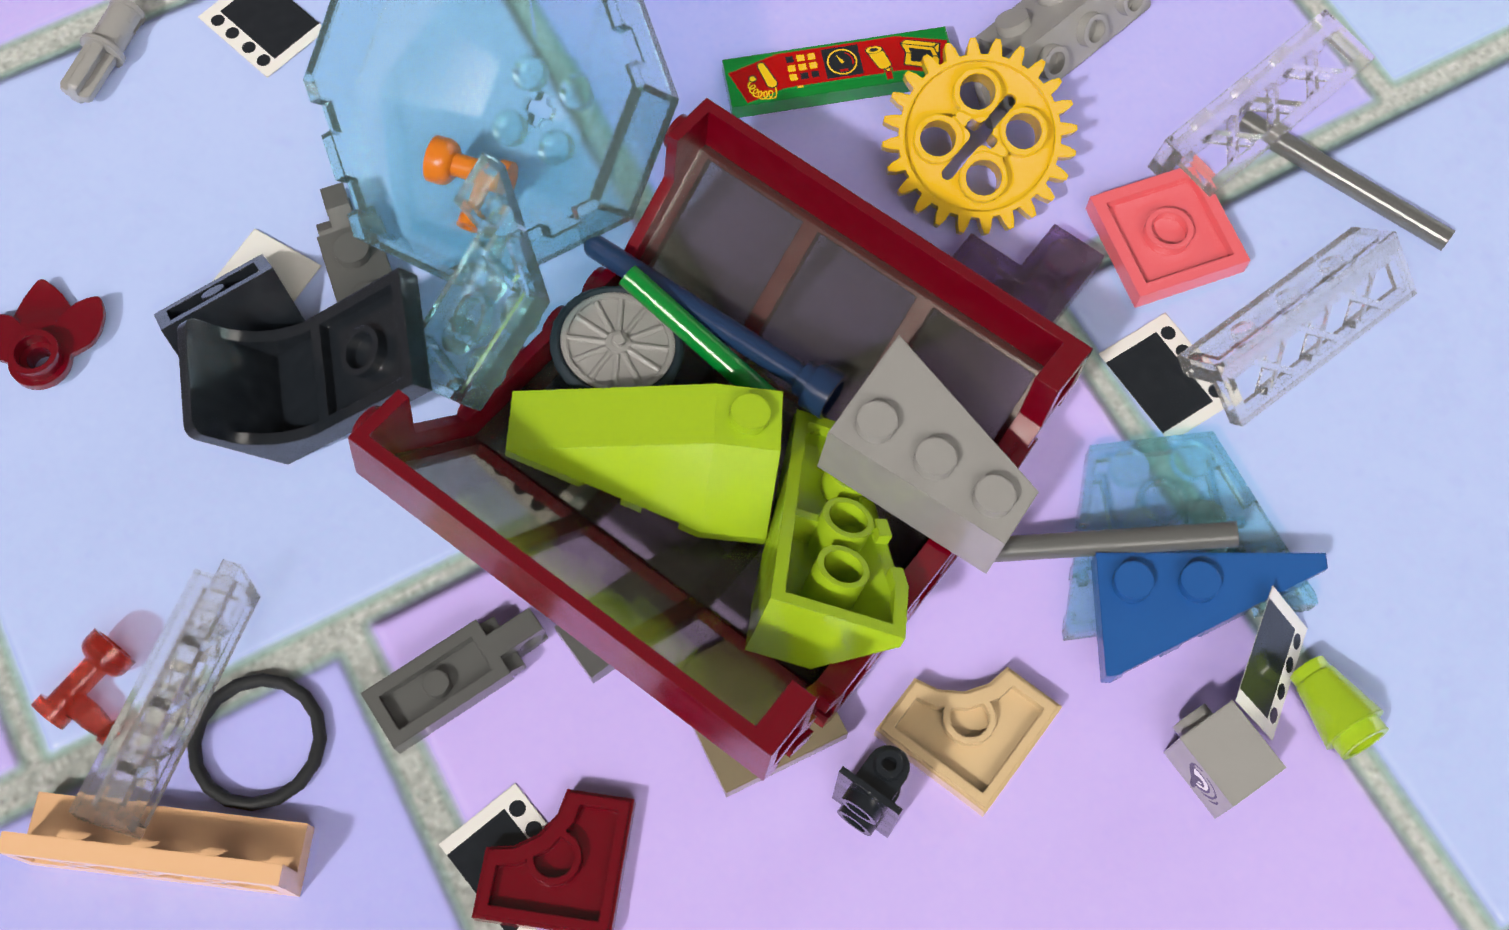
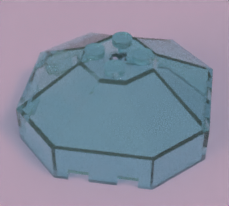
M330 0L303 78L309 101L322 106L330 130L322 134L321 137L335 180L347 183L356 209L347 214L354 237L449 283L490 290L584 244L590 238L600 236L633 220L679 102L676 88L644 0ZM544 93H546V105L552 108L551 116L549 119L540 118L537 125L534 126L535 115L528 111L529 104L532 100L541 101ZM436 135L454 139L459 144L462 154L497 164L502 159L516 162L518 165V178L512 194L508 198L493 195L490 206L482 217L483 224L479 233L468 232L456 225L460 212L464 211L466 197L472 181L456 177L447 185H438L427 182L424 179L423 160L428 144Z

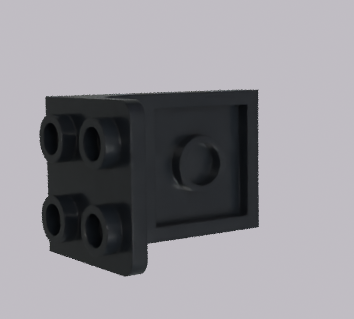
M399 267L313 317L289 327L267 331H240L189 318L177 328L183 427L186 434L197 441L287 465L351 433L358 418L368 408L375 405L381 406L398 389L409 397L410 402L432 391L418 277L416 274Z

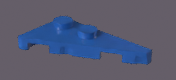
M1095 553L1091 560L1100 682L1111 683L1121 678L1126 672L1158 656L1161 658L1178 649L1183 643L1195 637H1202L1245 615L1250 609L1268 601L1272 586L1275 587L1281 596L1302 586L1307 580L1328 569L1326 553Z

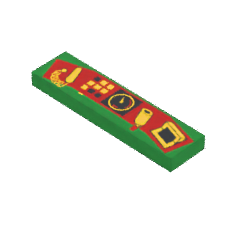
M946 27L722 60V73L731 114L742 118L892 95L893 92H911L903 81L904 74L910 71L923 78L925 73L922 69L921 60L924 55L928 54L939 65L944 63L943 49L945 44L950 43Z

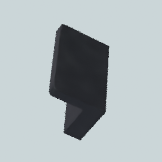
M263 254L154 314L160 330L178 357L177 328L189 318L240 331L275 330L305 321L275 270Z

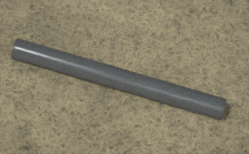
M1250 109L1236 128L1237 131L1442 251L1455 233L1454 229Z
M1237 521L1012 535L994 563L1094 556L1095 553H1154L1239 547Z

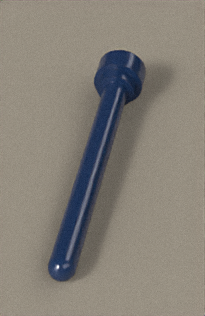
M594 234L585 240L584 252L589 258L621 278L633 266L639 267L723 343L791 385V393L799 398L798 405L817 418L823 419L839 399L847 384L848 375L827 362L821 365L813 361L804 364L603 236Z

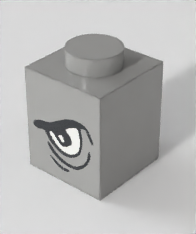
M1233 700L1215 713H1212L1204 703L1172 727L1180 738L1163 752L1214 819L1233 808L1286 769V766Z

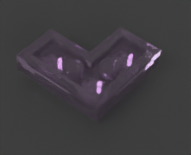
M1054 223L1021 265L972 233L952 257L1056 324L1099 269L1105 255Z

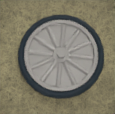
M603 286L587 290L575 296L561 309L553 322L550 333V353L554 365L563 380L572 389L671 385L682 367L685 353L684 341L622 286Z

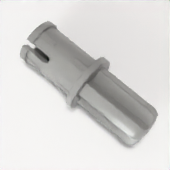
M110 0V5L92 33H85L80 38L82 49L60 81L62 92L70 96L75 102L80 104L92 102L113 68H120L125 63L126 57L123 53L139 27L146 21L144 11L130 0Z

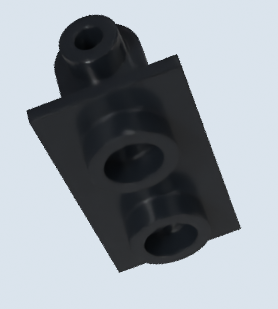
M884 745L876 748L869 755L856 775L842 766L839 770L832 799L841 804L837 810L838 815L850 826L866 836H871L876 830L888 838L903 810L895 802L910 772V763L906 754L895 746Z

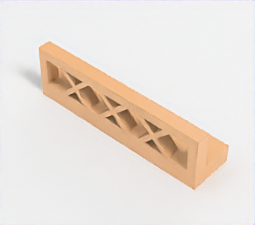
M38 792L27 834L2 831L0 836V854L36 866L300 897L315 828L308 823Z

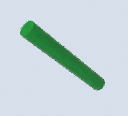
M633 266L623 276L619 285L733 386L777 391L639 267Z

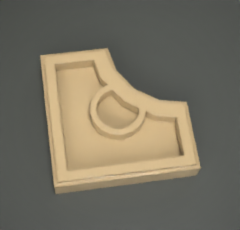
M1009 667L1005 668L990 683L967 691L941 690L914 678L876 728L874 736L886 745L901 749L908 757L910 763L983 817L1059 713L1062 706Z

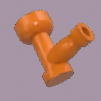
M436 135L428 144L425 152L423 176L427 182L438 185H447L456 177L472 181L466 197L464 211L460 212L456 225L468 232L479 233L483 224L482 217L490 206L493 195L508 198L512 194L518 178V165L516 162L502 159L497 164L462 154L459 144L454 139Z

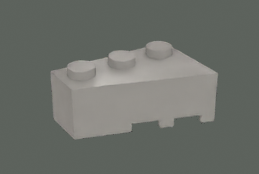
M900 335L892 343L829 430L817 465L820 469L985 574H987L1039 493Z

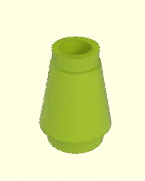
M1323 655L1307 661L1290 676V680L1297 687L1296 690L1326 749H1335L1343 760L1352 758L1365 751L1389 731V728L1380 718L1384 711L1333 665H1330Z

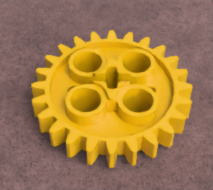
M970 38L964 56H959L953 45L947 43L943 49L944 63L939 65L934 58L926 54L921 60L922 69L925 73L923 78L910 71L904 74L903 81L911 91L910 95L901 92H893L890 102L902 111V114L884 116L882 125L889 130L897 132V137L883 141L881 150L889 153H898L899 159L887 166L886 173L887 175L904 173L906 180L898 189L897 195L900 197L915 191L920 197L914 206L913 213L917 215L928 206L935 208L933 226L936 228L949 215L955 217V228L958 235H962L965 232L970 220H976L981 236H986L990 232L992 219L996 217L1005 231L1014 228V210H1017L1024 218L1030 220L1036 216L1031 198L1034 197L1041 202L1049 204L1055 196L1046 182L1063 183L1069 176L1056 163L1057 161L1070 160L1076 155V150L1061 144V139L1074 134L1078 130L1077 125L1060 122L1059 117L1073 105L1072 100L1054 102L1051 95L1060 86L1062 80L1056 78L1043 83L1038 78L1046 63L1043 59L1034 63L1028 69L1021 65L1025 48L1019 46L1008 59L1002 57L1001 39H995L988 54H981L976 38ZM968 82L981 83L989 91L990 105L980 110L967 107L961 100L960 87ZM1005 97H1013L1015 100L1014 106L986 139L991 149L984 145L979 146L950 180H945L942 177V171L960 152L971 135L966 127L972 131L978 130ZM1014 120H1022L1030 124L1035 133L1034 145L1027 149H1019L1011 145L1005 133L1007 123ZM931 127L945 130L952 141L951 151L943 156L930 155L921 145V133ZM980 165L991 169L997 181L996 189L992 194L986 196L977 195L970 190L966 182V173L969 168Z

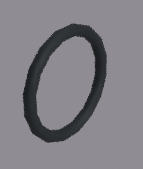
M259 673L234 679L212 693L194 716L187 740L190 771L203 793L224 807L256 811L281 805L303 790L321 765L327 742L324 713L311 692L289 677ZM258 687L280 689L299 700L310 717L313 741L308 760L293 780L275 792L255 797L231 794L213 781L204 766L201 743L207 722L222 703L240 691Z

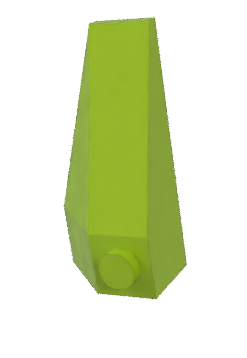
M725 384L513 391L505 456L573 485L581 486L587 484L620 498V505L639 513L644 508L679 523L677 529L698 538L764 544L767 537L781 452L783 391Z
M797 409L791 425L753 594L745 650L813 669L829 665L830 663L834 664L901 647L906 639L909 586L903 568L894 566L888 547L892 533L887 519H879L874 502L817 467L827 434L836 421L827 418L819 419L811 413Z

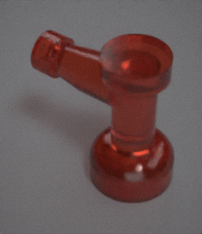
M94 628L81 643V651L85 658L48 697L41 693L32 702L31 706L41 716L61 730H64L73 720L81 728L96 736V741L108 750L123 738L127 729L117 720L112 721L103 708L87 694L106 674L111 677H120L126 674L136 661L112 639Z

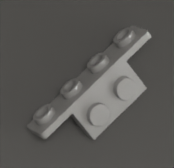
M1022 0L1012 9L998 15L995 22L975 38L981 54H988L995 39H1001L1002 57L1008 59L1019 46L1024 47V58L1021 65L1027 69L1043 59L1046 63L1038 78L1043 83H1046L1052 79H1062L1148 10L1151 0ZM974 82V89L980 109H984L990 105L989 91L981 83ZM1005 97L985 121L987 128L994 129L1015 104L1013 97Z

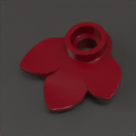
M44 279L37 280L23 298L14 316L0 314V362L8 364L11 376L27 389L44 390L59 384L69 374L73 366L74 357L91 348L101 336L106 320V310L102 299L98 296L89 297L71 306L56 287ZM49 357L44 364L35 367L39 360Z

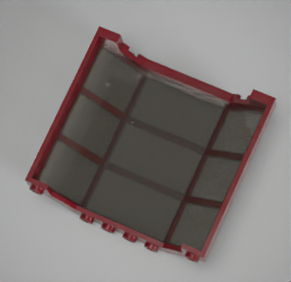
M706 98L688 116L686 114L679 115L671 123L664 137L663 143L666 147L664 177L624 250L804 364L810 361L818 365L827 362L848 375V381L842 394L833 408L824 417L837 421L892 343L900 335L1019 469L1038 441L1036 436L1053 411L1063 403L1075 385L1093 348L710 99ZM599 267L588 277L581 293L603 286H620L619 282L622 278L607 268ZM564 305L558 306L551 312L542 327V331L526 347L523 345L517 346L509 353L501 366L500 372L484 388L478 386L465 396L456 415L413 423L410 399L398 389L381 406L375 405L368 408L358 418L351 434L347 437L356 473L762 781L775 771L784 754L790 758L810 739L814 731L809 727H811L813 722L823 728L831 721L884 652L808 669L745 650L752 599L765 543L755 544L698 538L677 529L679 523L644 508L639 513L620 505V498L587 484L581 486L573 485L505 456L512 392L572 389L556 370L550 353V333L553 322ZM684 342L685 353L682 367L671 385H732ZM728 346L777 391H783L781 452L770 513L771 519L793 417L797 409L805 412L808 411L798 405L799 398L791 393V385ZM875 504L879 519H887L892 533L888 547L894 566L903 568L909 586L908 622L958 556Z

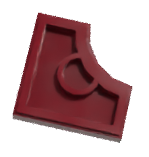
M567 789L557 815L539 834L514 846L486 847L471 918L475 921L533 930H614L636 807L635 799Z

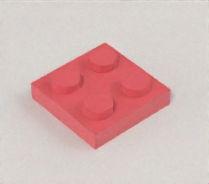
M1198 162L1090 196L1087 203L1086 211L1135 308L1242 273L1251 261Z

